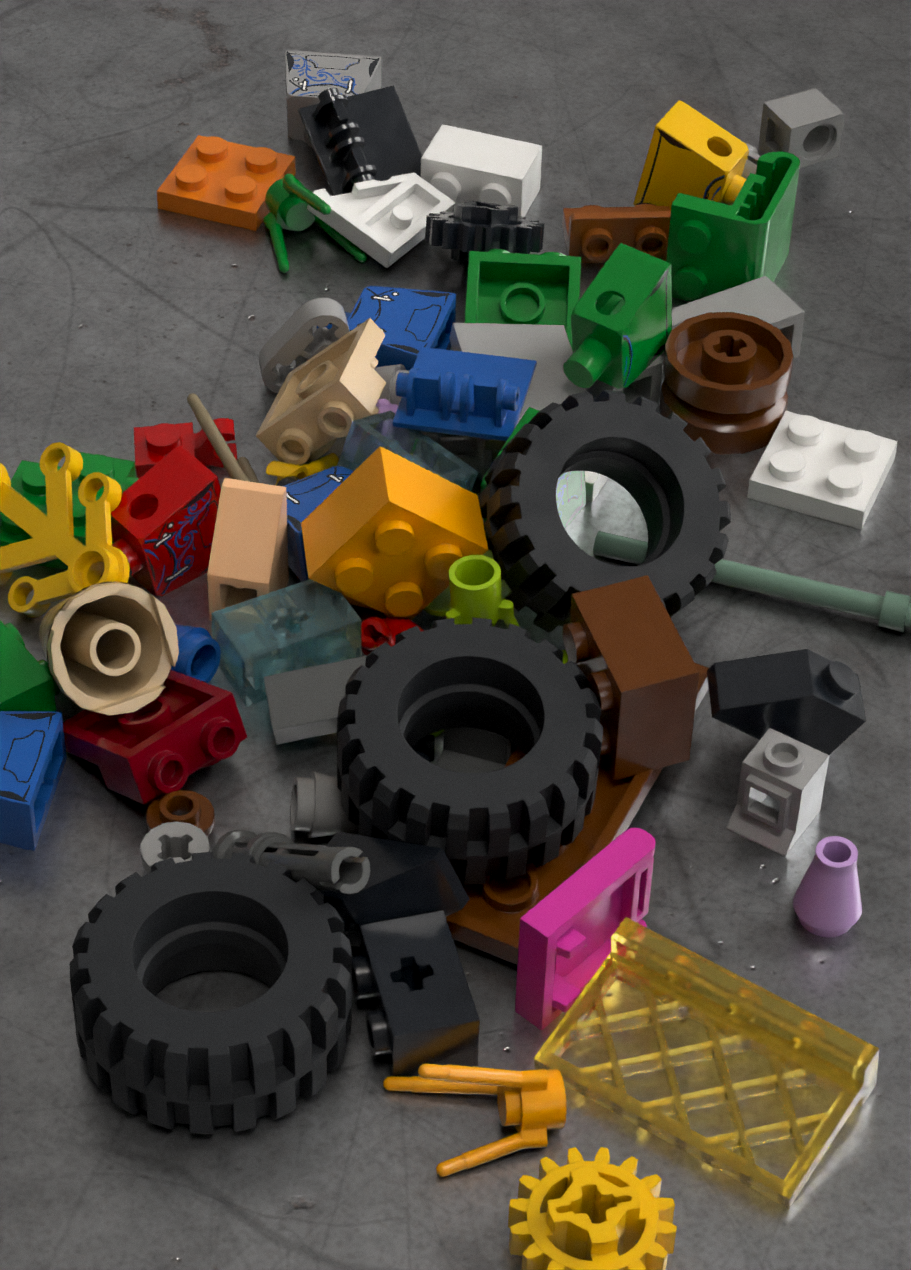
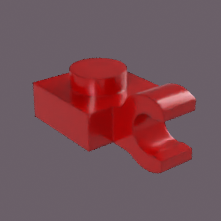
M229 418L213 420L225 441L235 440L234 420ZM193 422L178 424L161 423L154 426L134 427L137 478L142 477L179 445L205 466L225 467L203 429L194 433ZM228 443L227 445L232 454L238 460L236 443Z

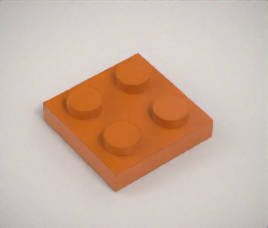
M198 135L157 190L158 209L257 231L263 222V218L270 212L265 203L269 187L277 180L282 179L286 174L295 176V156L278 153L266 147H251L228 142L216 136L206 137Z

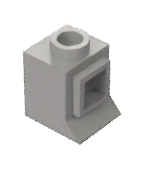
M769 728L742 762L737 804L726 829L785 857L821 810L829 755ZM768 795L780 801L779 811L763 804Z

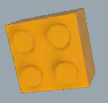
M381 446L301 522L308 578L393 618L401 617L412 620L449 586V569L456 560L469 555H483L488 551L478 495Z

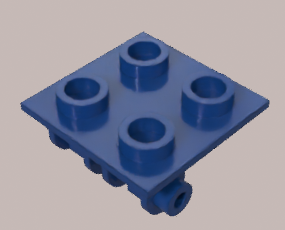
M421 347L415 364L409 373L399 372L397 376L396 396L402 398L392 425L393 427L423 432L507 441L517 426L537 361Z

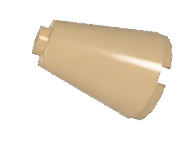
M102 582L82 589L53 606L43 617L39 629L40 643L46 661L49 663L51 675L61 692L81 708L109 716L135 712L155 700L165 688L162 685L167 679L171 667L176 666L179 655L177 628L165 605L142 588L124 582Z

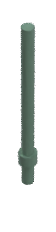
M598 531L593 546V554L640 565L645 560L648 542ZM724 559L715 564L717 573L711 580L714 583L878 620V627L898 632H904L906 627L911 628V596L886 591L885 596Z

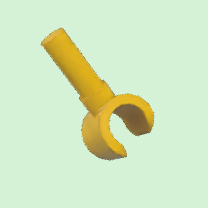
M330 453L309 464L303 465L274 460L268 464L266 474L277 476L275 484L277 485L280 480L288 476L303 479L328 468L338 466L339 458L335 453Z

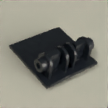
M394 86L348 97L340 94L337 88H329L318 95L319 104L299 108V115L332 196L352 193L354 183L369 180L386 181L392 176L413 172L421 177L422 153Z

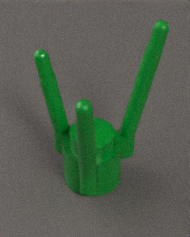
M286 174L282 179L277 180L269 187L265 203L270 213L263 218V223L270 231L279 270L282 273H287L290 269L282 229L302 231L311 226L313 222L317 223L359 262L367 260V254L307 209L309 205L323 215L331 213L330 205L305 188L292 174Z

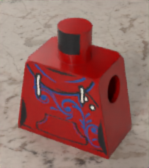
M181 445L173 449L122 493L119 505L111 512V533L114 541L112 546L120 549L126 555L130 568L129 578L131 576L135 578L153 596H164L208 572L221 488L218 476Z

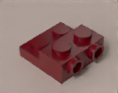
M170 670L167 679L162 685L165 688L159 696L135 712L109 716L84 709L63 722L66 752L99 765L108 789L142 804L154 801L164 793L180 790L187 781L188 776L198 769L212 766L221 760L231 757L237 751L240 742L248 738L232 692Z

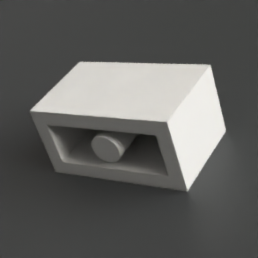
M442 124L421 157V178L453 200L455 204H464V201L511 204L518 207V216L525 217L540 190L542 145Z

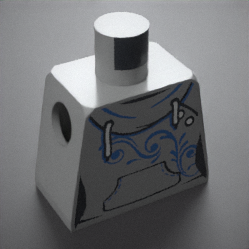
M286 50L285 82L288 137L293 140H304L313 149L299 115V108L319 104L318 95L329 88H337L340 94H344L347 97L381 89L382 57Z

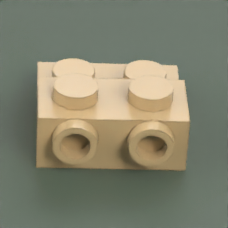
M371 318L288 373L256 434V437L280 462L300 465L308 459L314 461L324 455L333 446L337 438L344 437L350 432L353 434L360 432L377 416L379 408L376 404L386 382L374 370L378 364L375 356L385 337V333Z

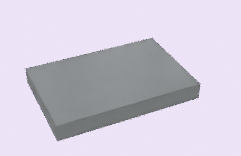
M452 324L449 339L454 351L537 361L518 423L529 407L540 411L553 402L561 404L569 395L587 391L586 388L573 384L563 371V364L573 353L564 325ZM481 439L484 450H501L506 441Z

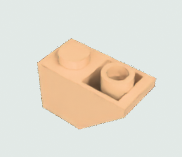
M230 478L224 479L221 486L207 572L210 621L271 630L289 581L286 487Z

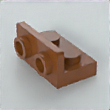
M639 204L634 207L586 205L581 208H563L562 228L567 256L581 257V263H606L617 246L622 243L666 261L671 215L670 207Z

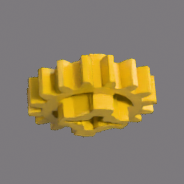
M576 1147L568 1148L567 1165L559 1167L553 1160L544 1157L540 1160L538 1179L527 1175H522L519 1179L518 1198L510 1199L509 1203L510 1255L522 1256L521 1270H666L668 1254H673L677 1230V1226L673 1224L674 1200L673 1198H659L662 1179L657 1174L646 1176L642 1179L636 1177L638 1159L633 1156L623 1161L620 1166L609 1163L610 1155L608 1148L600 1147L594 1161H584Z

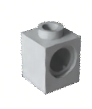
M817 88L763 102L759 147L765 153L780 151L794 154L800 160V168L837 158L841 134L844 130V113Z

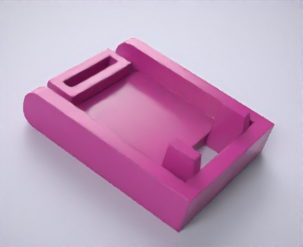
M640 828L625 830L520 918L515 1012L541 1031L562 1012H567L582 998L585 992L645 940L647 925L642 918L648 913L653 856L656 843L654 837Z

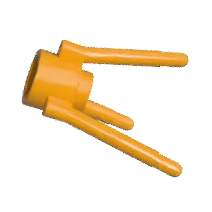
M422 1064L418 1068L419 1076H389L383 1081V1086L388 1091L497 1095L498 1112L502 1126L515 1125L518 1131L516 1134L440 1162L436 1166V1172L440 1177L471 1169L522 1149L547 1147V1130L563 1129L566 1123L565 1086L561 1072L558 1069L517 1071L448 1064Z

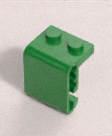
M777 151L769 152L759 157L756 174H749L732 205L682 193L677 194L671 205L666 262L671 263L673 298L692 302L767 276L772 282L775 281L789 254L800 160L797 156L788 152Z

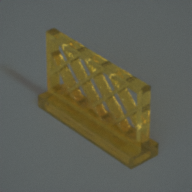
M625 917L611 936L610 954L536 1054L534 1065L536 1070L558 1069L563 1077L564 1085L790 1209L855 1106L859 1105L862 1107L876 1086L879 1048ZM616 979L643 993L646 1008L606 1016L602 999ZM655 1000L663 1003V1005L656 1006ZM595 1010L597 1018L588 1020L590 1015ZM689 1017L704 1025L708 1042L668 1049L661 1023ZM651 1025L659 1052L618 1060L611 1033ZM718 1033L727 1038L719 1039ZM602 1036L608 1063L579 1068L560 1057L571 1042ZM752 1050L767 1058L771 1076L732 1084L724 1056ZM714 1058L721 1086L681 1095L674 1067ZM781 1066L790 1072L783 1073ZM664 1069L671 1097L642 1103L627 1094L623 1077ZM613 1080L615 1087L604 1081ZM816 1084L838 1096L828 1112L797 1118L788 1090ZM777 1092L786 1121L745 1129L737 1101ZM727 1103L735 1132L706 1138L690 1128L686 1111ZM676 1114L678 1122L668 1117V1115ZM814 1133L805 1146L802 1135ZM791 1138L797 1160L783 1180L755 1164L750 1146ZM740 1149L742 1157L732 1152V1150Z

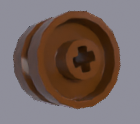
M710 312L686 319L671 330L665 344L663 361L665 378L661 385L660 414L666 418L672 412L688 423L683 431L694 442L701 437L713 454H745L766 447L785 411H787V388L791 380L794 359L790 341L777 327L750 315L735 312Z

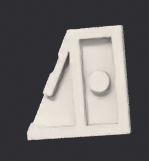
M413 172L392 176L386 181L369 180L354 183L352 193L329 196L325 188L315 190L313 193L330 205L331 213L323 215L309 205L307 209L384 267L388 268L425 238L426 215L429 216V213L440 214L441 211L453 212L455 202Z

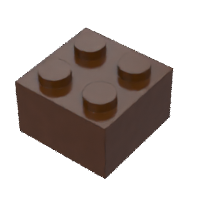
M648 575L572 594L570 623L564 624L562 628L563 642L568 655V662L573 661L588 679L587 688H590L597 696L601 708L600 724L603 726L600 756L603 757L613 780L689 761L699 671Z

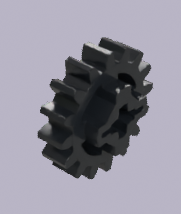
M464 201V204L454 205V213L441 211L440 214L429 213V216L426 215L425 242H428L431 246H442V249H451V259L456 261H469V251L489 252L491 249H502L510 253L530 254V252L539 253L543 249L544 223H539V220L518 216V207L515 205Z

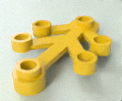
M61 442L50 444L43 451L40 458V469L45 475L47 515L11 487V480L7 469L0 463V511L33 537L0 547V586L5 584L10 579L13 571L57 558L68 566L67 571L40 580L30 576H23L12 584L8 593L10 607L14 611L30 618L42 616L48 610L51 602L69 598L91 585L102 582L128 583L130 568L126 555L120 549L112 546L111 512L117 508L121 501V486L116 480L100 472L90 473L80 483L78 498L80 503L86 507V546L74 537L72 482L78 478L82 471L83 458L77 450ZM65 456L63 466L57 471L59 461ZM104 486L102 496L96 501L98 490ZM34 589L33 598L26 605L27 596Z

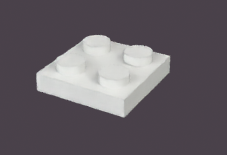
M785 411L749 480L747 498L862 530L893 464L898 441L877 436L869 431L855 430L822 421L810 415H800Z

